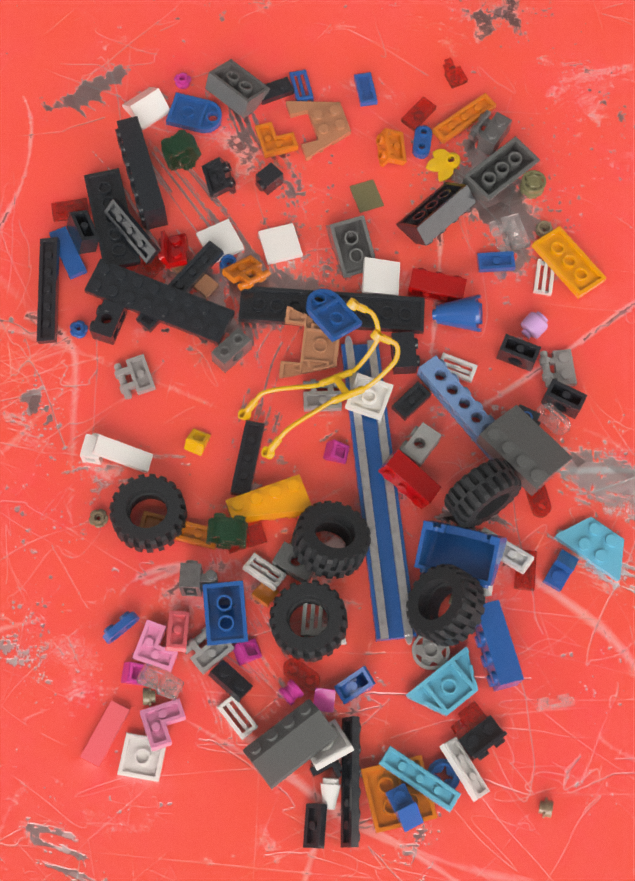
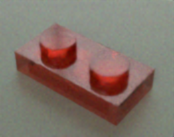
M87 198L51 203L54 222L68 220L70 212L87 210L89 213Z
M156 255L151 263H145L143 260L133 272L153 279L166 266L164 262L161 263L159 255Z
M524 550L534 556V560L524 574L515 570L514 589L534 591L537 551Z

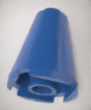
M474 295L436 305V309L432 310V318L436 320L437 324L482 332L479 324L483 322L482 303L478 302V299H482L481 295Z

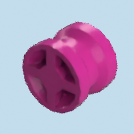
M291 679L285 687H281L278 690L291 706L297 698H301L304 695Z

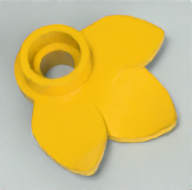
M445 149L433 151L434 158L427 163L426 170L438 172L439 182L445 181L453 176L454 170L460 165V156L454 152L449 153Z

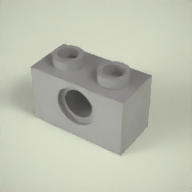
M424 422L420 427L416 426L412 430L410 440H405L399 448L418 467L422 466L440 442L442 436ZM420 442L424 447L418 448L414 443Z

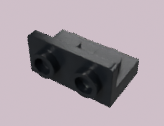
M218 157L202 166L212 198H216L228 191L232 194L236 193V182L231 176L230 171L232 169L228 161L225 162L222 158Z
M490 715L462 736L459 742L472 761L476 758L481 761L490 754L488 752L490 747L494 745L497 748L506 741L503 737L508 733L506 731L503 732Z

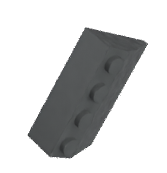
M515 405L490 424L479 435L476 442L493 459L500 458L505 460L521 480L522 487L531 496L573 458L518 405Z

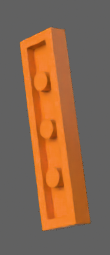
M484 93L434 127L432 133L444 144L478 121L479 116L484 114L486 110L493 111L497 104Z
M144 511L139 527L150 528L156 526L163 521L165 516ZM186 521L185 528L181 530L182 534L174 540L215 550L220 529Z

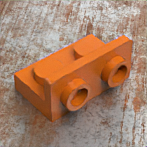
M384 128L376 137L380 167H384L387 163L403 166L407 162L403 132Z

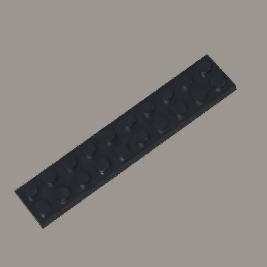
M257 286L241 291L239 322L288 325L285 324L287 306L308 315L306 311L307 298L315 290ZM335 292L345 303L352 297L373 310L378 318L381 331L414 332L415 334H423L424 297ZM319 297L314 298L318 302H323ZM358 310L353 311L362 321L361 327L356 330L373 331L376 329L370 314L362 313Z

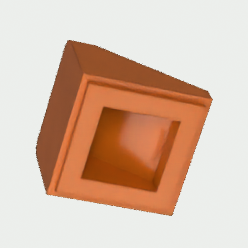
M261 582L252 592L251 597L268 608L279 591H273Z

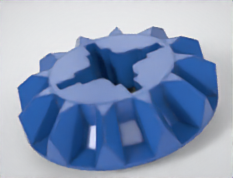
M438 759L432 762L427 771L441 780L435 773H441L444 767H446V775L452 779H445L444 782L455 789L460 779L448 760Z

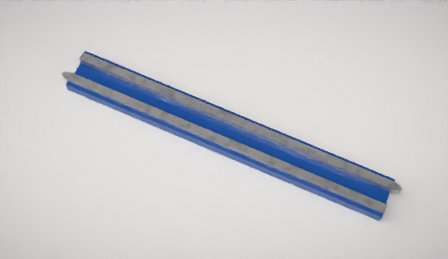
M346 336L345 344H341L343 371L354 368L365 356L374 340H367V344L353 345L351 337ZM379 343L363 366L353 373L352 376L344 379L345 385L349 390L352 389L358 373L376 378L382 372ZM387 406L381 421L348 410L361 518L366 520V527H369L371 532V544L366 554V565L375 640L377 642L405 639L406 643L410 645L417 634L411 628L406 611H408L406 602L409 601L408 594L411 588L398 489L378 471L393 453Z

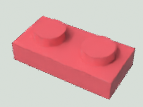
M170 610L165 651L186 652L190 612Z

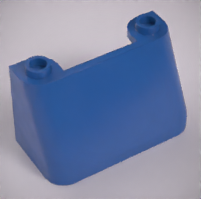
M424 520L414 567L419 568V572L426 573L428 572L427 569L436 567V565L451 564L472 575L480 582L483 588L488 589L489 586L494 584L507 538L442 522Z

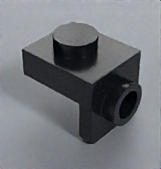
M338 759L318 771L313 763H311L313 767L309 769L312 777H315L332 768L337 779L342 776L340 772L343 771Z

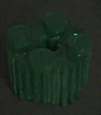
M179 130L174 136L171 135L170 138H164L161 141V151L171 171L180 170L181 168L187 171L192 169V167H195L199 159L198 157L202 155L194 136L187 133L186 130Z
M215 513L214 518L208 519L206 544L211 545V543H215L216 548L226 550L237 545L240 546V549L246 548L248 529L246 517L236 515L234 518H228L226 514Z

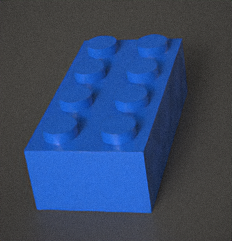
M499 600L483 604L485 612L484 615H481L480 619L482 621L480 625L477 624L475 627L476 636L474 638L477 648H481L482 656L480 658L484 668H487L489 674L487 675L488 685L493 687L495 692L517 686L524 680Z

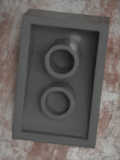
M364 215L326 225L330 244L343 278L363 273L364 258H375Z

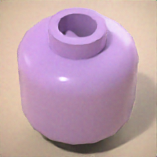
M539 311L536 313L530 312L520 323L523 329L521 333L528 339L530 337L538 339L547 330L548 319Z

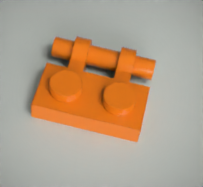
M252 255L222 269V275L233 284L241 282L238 284L240 291L252 288L253 284L261 283L271 275L268 269L262 271V263Z

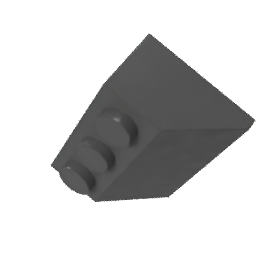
M232 59L209 72L205 87L207 91L243 118L257 109L270 90L268 86Z

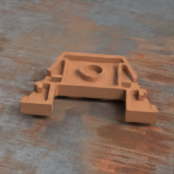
M286 101V108L290 118L308 114L315 132L316 141L301 144L306 161L312 159V156L322 153L331 144L334 145L351 134V129L340 102Z
M287 306L285 324L304 326L301 361L299 363L281 361L279 379L337 367L340 339L332 342L310 316Z

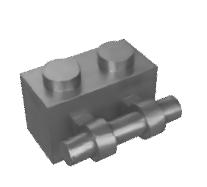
M486 110L484 114L479 116L476 125L471 127L468 138L471 140L475 137L479 138L477 149L490 156L497 150L509 133L512 120L499 112L491 120L489 119L491 112ZM483 125L486 126L484 131L481 130Z
M194 560L180 563L179 589L182 596L202 597V584L218 583L217 573L214 570H208L203 574L201 563Z

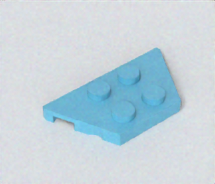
M589 517L556 534L554 539L614 581H619L624 539L593 517Z
M468 648L462 649L406 694V697L441 715L448 716L478 691Z

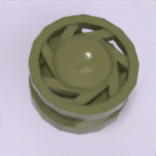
M530 170L526 172L519 186L522 195H526V198L536 199V197L543 194L546 186V177L540 171Z

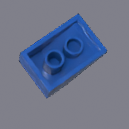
M243 580L202 584L207 646L248 642Z

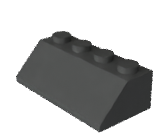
M515 136L464 175L462 184L468 185L474 199L488 202L539 163L540 159Z
M308 699L244 748L243 752L268 786L273 789L339 736L321 711Z

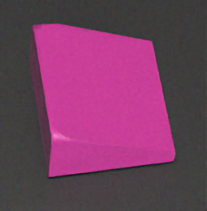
M335 439L328 441L323 459L346 464L350 446Z
M255 638L248 640V642L237 643L234 646L233 652L239 666L262 657Z
M125 662L121 683L145 686L148 665Z
M315 688V706L322 712L333 713L336 690Z

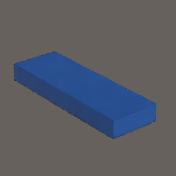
M66 226L50 232V238L58 237L60 239V259L70 280L86 274L87 270Z

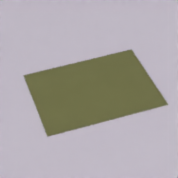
M374 180L349 186L360 213L384 206Z

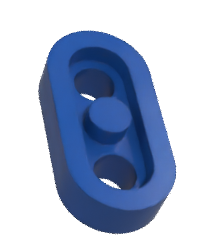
M422 125L415 130L412 153L418 159H424L430 153L432 130L428 126Z
M134 611L125 612L119 618V622L115 625H109L103 631L104 635L102 638L107 644L114 642L138 622L140 618Z

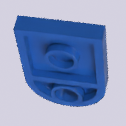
M176 92L166 119V125L198 133H210L221 125L222 112L220 107L213 101ZM215 116L217 120L210 121L209 117Z
M318 289L308 296L306 302L308 315L332 342L361 327L362 321L337 293L328 289ZM319 297L323 302H318L314 298Z

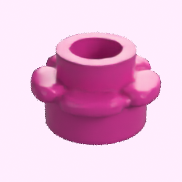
M184 72L177 74L174 77L176 86L180 89L188 88L191 77Z

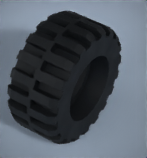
M500 458L488 460L486 463H482L477 468L472 469L468 474H465L462 479L450 488L444 499L445 506L461 527L466 529L474 528L476 525L478 526L488 521L514 500V497L521 490V480L505 460Z
M140 474L138 475L139 478L135 480L131 477L127 480L128 484L124 485L122 483L118 487L120 492H115L112 496L114 502H111L109 507L112 526L121 542L124 541L127 547H135V550L138 552L146 549L147 553H153V549L156 548L162 551L165 549L164 546L166 544L169 546L175 543L174 539L177 536L179 537L182 534V528H185L187 510L180 489L176 488L175 483L172 481L168 482L164 476L157 478L156 474H149V477ZM147 499H156L163 502L167 507V514L158 525L142 528L132 523L130 514L139 502Z
M331 501L317 502L313 506H308L299 516L292 535L291 545L295 557L298 556L297 561L301 565L304 564L307 571H313L319 577L321 575L326 576L327 579H332L333 577L339 579L344 578V575L349 576L361 566L371 544V532L369 527H366V520L360 517L361 514L357 510L353 511L351 506H344L342 502L338 501L335 503H331ZM321 531L332 532L343 539L346 547H329L318 539L316 533Z
M440 564L427 569L428 572H423L419 576L420 579L418 581L415 580L413 583L414 587L408 594L409 601L406 602V608H408L406 614L409 624L415 633L437 645L447 647L457 645L459 641H465L468 639L469 634L472 635L476 631L475 627L477 624L480 625L482 621L480 619L481 615H484L485 612L483 607L485 596L483 595L484 590L480 582L472 575L454 565ZM453 592L450 607L441 617H438L441 603Z
M301 580L299 585H296L294 582L290 584L288 590L284 588L280 591L281 596L276 597L273 601L274 606L270 609L271 618L269 619L272 634L277 645L287 655L290 654L297 660L302 658L306 662H311V659L314 658L317 661L322 660V656L333 654V650L341 646V641L346 636V628H348L345 604L339 598L335 589L331 590L330 586L325 583L320 585L319 581L313 580L312 583H308L307 580ZM305 603L321 606L328 616V624L325 630L319 635L309 638L296 635L290 627L292 613Z

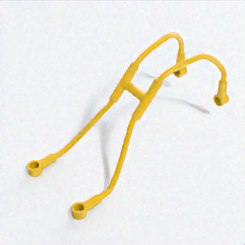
M352 297L346 303L353 311L358 310L362 313L370 314L376 328L370 334V337L374 340L373 344L354 368L321 379L318 383L281 386L263 390L249 402L245 409L239 410L238 418L246 421L251 418V412L257 406L260 398L269 393L318 388L335 383L341 391V394L331 397L330 400L287 426L279 436L274 438L269 446L263 447L261 451L262 457L272 459L276 448L290 430L327 406L364 393L365 390L381 380L396 365L400 357V346L397 341L381 332L378 318L375 312L369 309L368 306L359 303ZM380 341L388 345H394L395 356L393 361L376 378L365 386H359L351 390L347 388L342 379L350 377L358 371Z

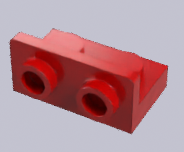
M165 230L161 231V238H159V246L161 248L159 259L161 263L164 262L167 269L187 265L188 243L186 234L182 233L168 237Z

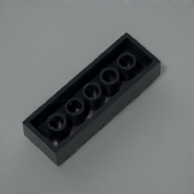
M138 116L117 121L118 128L115 129L117 142L122 153V159L126 167L128 179L130 180L141 223L146 225L147 230L168 225L165 205Z

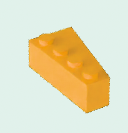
M300 474L226 500V507L233 524L252 523L260 520L271 521L279 518H296L308 506H311Z

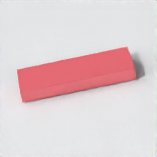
M111 700L80 757L100 767L130 710Z

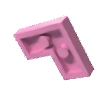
M147 620L132 658L172 672L178 652L165 651L166 648L160 646L167 627Z
M180 698L140 711L152 751L172 745L167 726L186 720Z

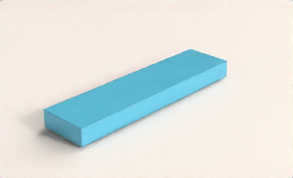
M392 746L388 748L379 762L380 766L449 813L461 795L457 790Z

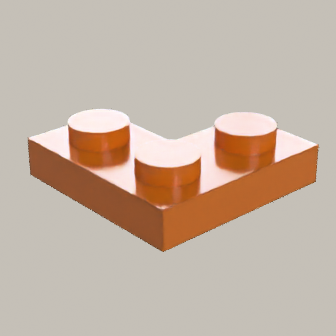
M272 122L255 126V132L264 158L298 150L294 132L276 136Z

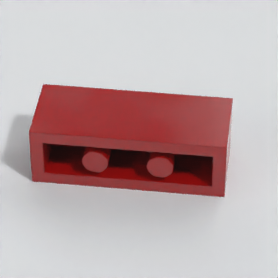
M413 268L407 295L424 297L427 300L442 303L455 301L464 297L467 279L457 275L450 276L442 272L427 271L424 268Z
M399 449L392 453L378 470L386 480L390 481L397 487L400 493L405 494L420 509L429 505L442 488Z

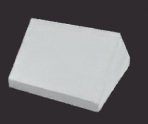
M149 87L122 104V107L131 117L138 116L142 130L166 116L170 111L159 88Z

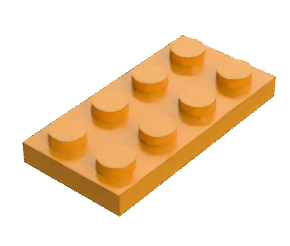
M560 226L533 242L531 246L578 299L606 280L605 275Z

